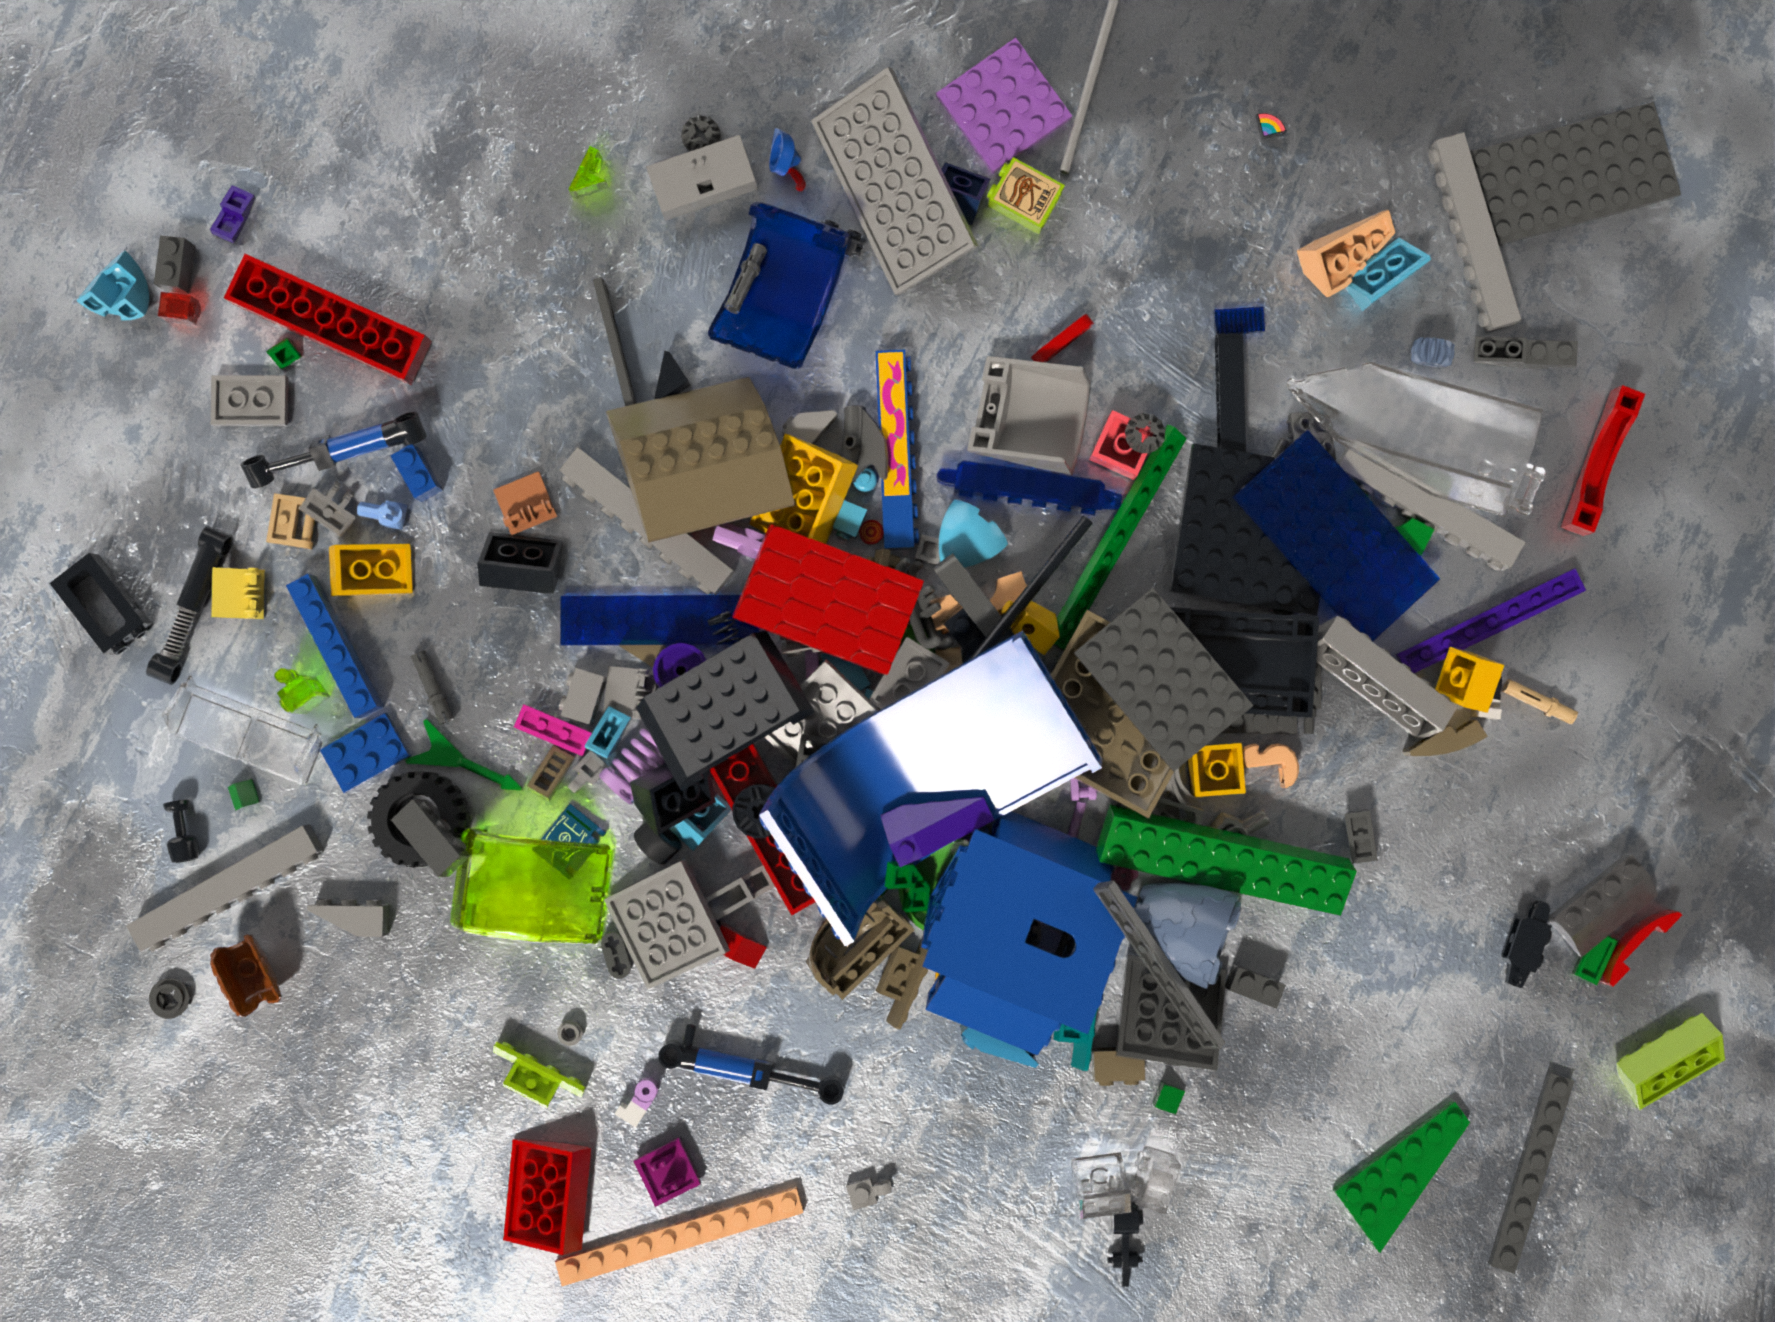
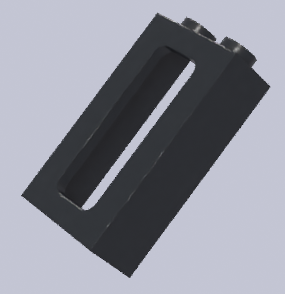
M86 554L49 583L103 654H121L128 648L127 644L134 639L138 640L148 633L147 629L153 625L100 555ZM89 575L93 577L125 619V625L111 636H108L72 590L73 587Z

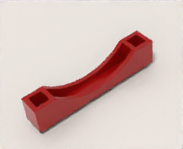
M1624 385L1610 391L1560 528L1581 536L1595 533L1603 511L1604 495L1612 466L1627 433L1638 416L1645 393Z

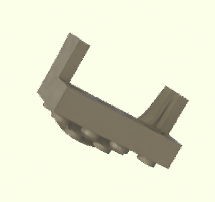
M882 895L874 901L867 911L874 921L865 914L855 941L870 928H872L871 931L846 955L844 953L853 943L845 946L841 939H837L833 934L832 925L828 919L821 925L812 941L809 957L805 962L814 978L833 996L837 994L842 1000L915 930ZM825 945H826L838 958H834V957L825 949Z

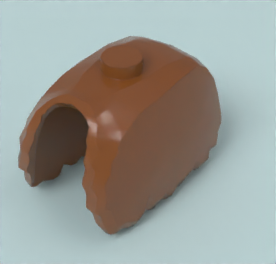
M249 934L243 936L244 940L230 947H217L210 954L212 972L217 978L221 992L229 1002L231 1010L236 1016L241 1017L251 1014L258 1008L259 1003L264 1000L267 1003H278L282 998L278 980L267 956L256 939Z

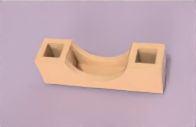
M1022 571L997 579L995 593L989 601L1000 615H1003L1002 608L1009 600L1015 602L1026 588ZM951 594L938 598V601L935 603H940L941 610L931 616L936 632L941 631L942 635L950 633L942 621L961 606Z

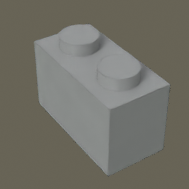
M575 668L574 672H570L566 684L569 686L567 696L563 695L559 705V710H562L560 716L593 725L607 677Z

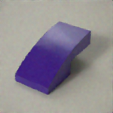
M231 185L220 203L222 210L210 228L211 233L234 244L249 216L255 196Z

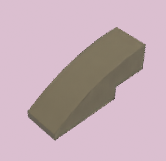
M1469 720L1455 730L1451 725H1447L1444 731L1421 739L1404 750L1403 754L1404 756L1443 755L1474 745L1488 736L1478 720Z

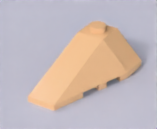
M1384 210L1298 249L1297 254L1303 274L1326 297H1330L1348 287L1353 281L1351 278L1359 270H1363L1367 265V260L1374 253H1378L1395 234L1390 211Z

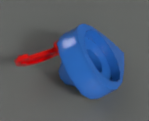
M775 128L769 159L770 172L780 176L790 174L797 184L796 190L803 191L806 186L804 177L794 168L801 161V157L795 149L794 141L789 134Z

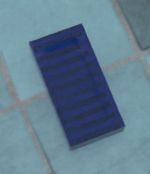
M1264 307L1215 309L1213 311L1215 335L1216 333L1242 332V334L1265 332Z

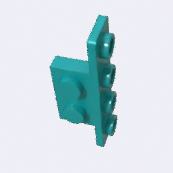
M1096 1014L1088 1034L1064 1024L1061 1025L1058 1031H1054L1053 1040L1074 1043L1071 1066L1082 1071L1089 1070V1064L1092 1059L1091 1049L1095 1036Z

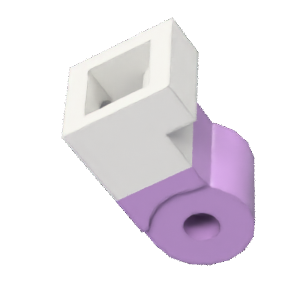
M650 1077L641 1079L636 1085L635 1095L629 1105L622 1102L615 1115L636 1128L659 1091L658 1083Z

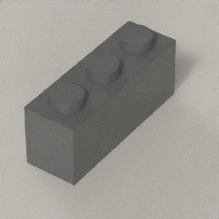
M412 799L391 821L437 877H449L470 857L465 850L467 847L461 839L455 838L450 832V825L445 820L439 819L434 813L435 808L429 801Z

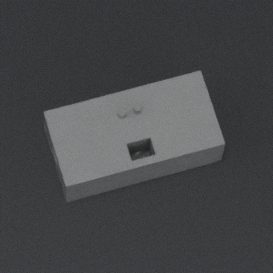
M740 135L646 166L665 221L758 190Z

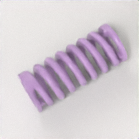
M644 728L640 730V735L655 752L647 748L636 738H633L630 743L647 763L627 748L621 750V754L632 764L638 773L618 758L612 760V764L623 774L629 783L659 767V765L661 766L666 763L649 731ZM611 766L604 768L599 773L600 778L621 799L632 805L634 800L631 795V785L614 774L615 770Z

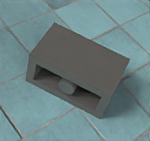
M160 235L154 285L167 292L189 294L196 246L185 238Z
M1235 964L1232 965L1225 983V988L1229 991L1276 1009L1286 986L1277 980Z

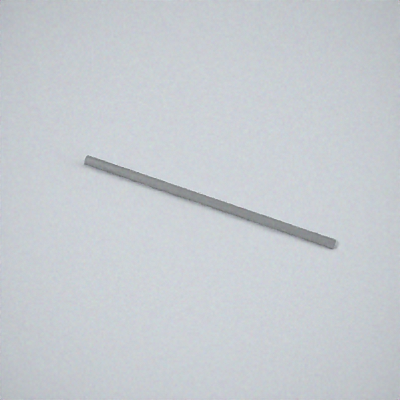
M1109 0L1060 167L1061 173L1069 174L1119 0Z

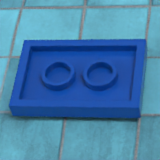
M388 713L378 716L320 749L343 793L351 791L411 757Z

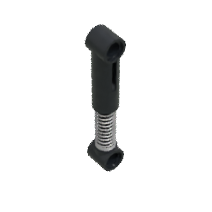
M206 526L202 530L197 544L199 549L176 603L180 607L177 608L179 612H176V614L178 615L174 617L176 620H173L174 625H171L173 628L169 629L171 633H167L169 637H166L168 640L164 641L166 645H163L164 649L160 651V654L156 653L150 659L146 669L147 676L173 685L178 680L182 671V663L179 661L180 651H183L181 647H185L183 643H186L185 639L188 638L186 635H189L188 631L191 630L189 627L193 626L191 622H194L195 614L202 612L212 587V567L219 568L223 557L231 549L233 543V536L210 526Z

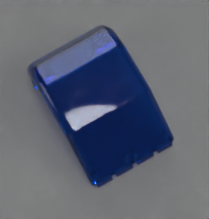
M754 202L751 204L748 215L752 216L745 249L730 290L709 327L708 336L710 340L721 344H729L738 350L750 354L752 352L755 353V356L772 362L777 361L779 364L792 369H799L802 367L823 323L844 262L849 234L838 228L767 203ZM753 244H761L768 250L761 263V271L753 280L738 314L731 313L724 306L741 273V265L749 256Z

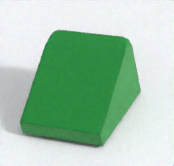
M1161 1081L1152 1105L1155 1108L1176 1115L1185 1091Z

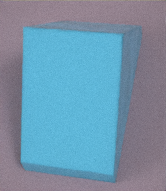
M608 706L585 744V748L608 758L616 751L631 717Z

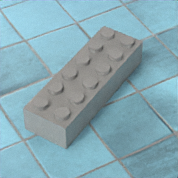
M1336 616L1319 626L1316 659L1318 664L1418 740L1444 731L1458 708L1451 702L1449 697L1437 692L1428 681L1412 673L1407 665L1399 663L1391 656L1389 651L1378 647L1371 641L1368 635L1360 633L1352 627L1347 619Z

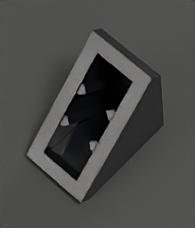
M664 351L654 399L678 394L691 386L669 351Z

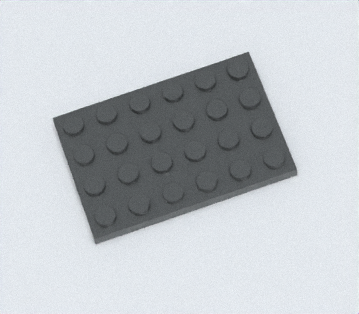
M1154 588L1149 590L1074 652L1075 656L1173 772L1253 707V704Z

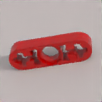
M1084 314L1039 349L1031 359L1036 362L1047 363L1094 325V322L1087 314Z

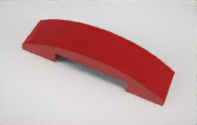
M1664 910L1652 914L1632 926L1618 940L1600 981L1605 985L1614 987L1630 970L1624 961L1654 930L1666 933L1679 920L1682 914L1679 911Z

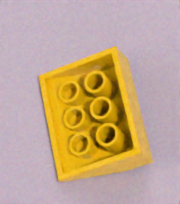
M785 433L780 447L795 505L752 516L749 525L766 533L768 526L772 524L826 544L858 465L835 453Z

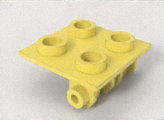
M212 567L211 617L264 619L265 570H258L259 568Z

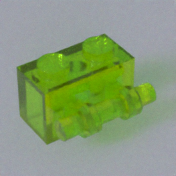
M280 668L274 674L278 682L287 685L277 692L280 697L279 703L286 712L308 714L331 697L317 677L299 675L296 670Z

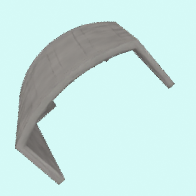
M987 356L982 377L984 385L975 427H972L967 451L1072 476L1082 444L1089 404L1091 382L1085 369L1080 366Z

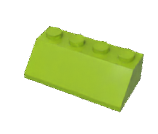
M1701 1013L1696 1017H1689L1677 1028L1665 1031L1655 1041L1643 1044L1638 1051L1631 1055H1624L1616 1063L1618 1076L1639 1110L1643 1109L1725 1060L1723 1034Z

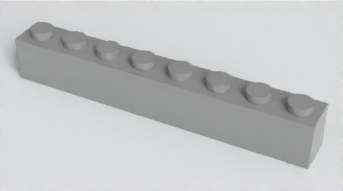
M1465 133L1438 139L1429 147L1428 157L1436 170V184L1439 188L1441 187L1443 193V207L1448 211L1451 219L1449 222L1450 230L1455 234L1458 242L1456 245L1459 257H1462L1465 265L1464 276L1470 282L1472 288L1471 299L1477 305L1479 311V325L1484 328L1485 333L1513 326L1521 321V317Z
M1355 442L1347 445L1334 467L1339 468L1338 478L1346 483L1353 482L1359 486L1358 489L1362 493L1369 496L1373 494L1381 499L1380 502L1389 508L1395 507L1402 511L1401 515L1405 518H1414L1435 529L1433 533L1438 532L1445 536L1444 540L1452 545L1458 546L1459 544L1466 548L1465 552L1470 556L1483 558L1488 561L1487 565L1497 571L1511 568L1526 543Z
M577 447L559 469L564 474L562 480L572 488L577 484L584 490L581 495L591 503L597 500L603 505L600 510L610 518L616 515L622 520L620 526L630 534L636 531L642 536L639 541L649 549L655 546L661 551L658 555L669 565L672 561L680 566L678 572L688 580L694 577L700 582L697 587L707 595L712 592L717 596L735 573L687 533L648 543L631 489Z
M302 825L131 922L126 927L140 952L150 950L151 953L164 947V941L172 937L173 940H176L187 934L186 929L194 925L196 928L208 922V916L216 912L217 915L228 911L231 909L230 904L238 900L241 903L253 896L252 891L260 887L261 890L272 886L275 884L274 879L280 875L285 878L297 871L296 866L304 862L305 865L316 861L319 859L317 854L323 852L324 849L311 825Z

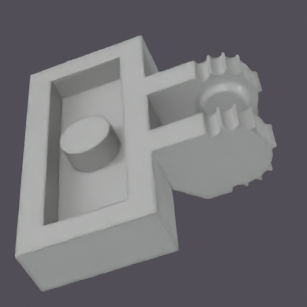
M338 481L334 482L326 495L312 488L298 509L337 536L343 537L356 518L344 509L353 497L354 492L351 490L347 491L339 504H336L331 499L339 491L341 483Z

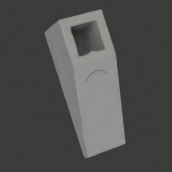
M316 899L315 904L307 905L309 912L355 936L383 937L389 935L390 904H382V900H366V904H357L355 899H343L341 904H332V899Z

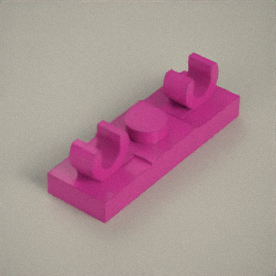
M523 704L514 725L516 729L581 756L585 755L587 750L585 744L592 732Z

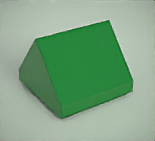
M290 338L284 339L266 351L281 370L302 357Z
M253 779L234 783L228 787L235 811L260 803Z

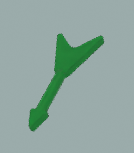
M427 719L423 723L431 742V749L405 760L407 764L462 767L501 785V789L523 790V787L511 775L507 774L504 776L465 758Z

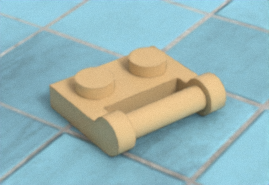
M274 493L266 539L267 543L313 550L314 542H311L315 520L305 514L301 540L295 539L300 511L298 508L305 498Z

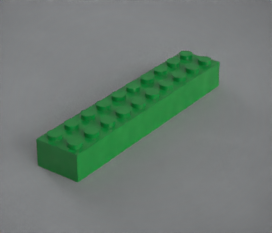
M1111 804L1109 805L1096 847L1099 861L1102 863L1339 916L1343 912L1357 872L1349 858L1151 814L1147 818L1132 809L1119 808Z

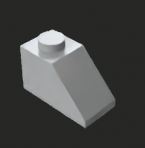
M834 410L798 413L795 418L791 416L782 426L784 428L782 433L783 436L787 433L815 445L838 416Z

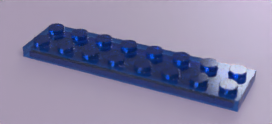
M741 595L560 596V646L672 645L678 643L716 645V642L730 636L737 630L713 636L712 633L724 628L733 621L708 626L707 620L727 611H731L734 614ZM734 619L735 623L727 628L739 629V632L731 638L740 637L744 639L752 633L760 632V628ZM733 640L719 645H734L740 640Z

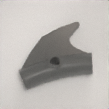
M859 405L844 408V431L840 454L841 457L858 465L852 479L854 483L859 475L870 465L875 466L881 479L886 480L888 477L886 438L877 423L867 413L866 407Z

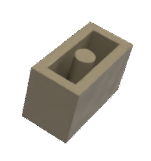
M1096 1047L1091 1049L1092 1078L1095 1082H1099V1085L1111 1086L1114 1085V1081H1124L1125 1085H1138L1139 1081H1145V1061L1115 1056L1116 1047Z

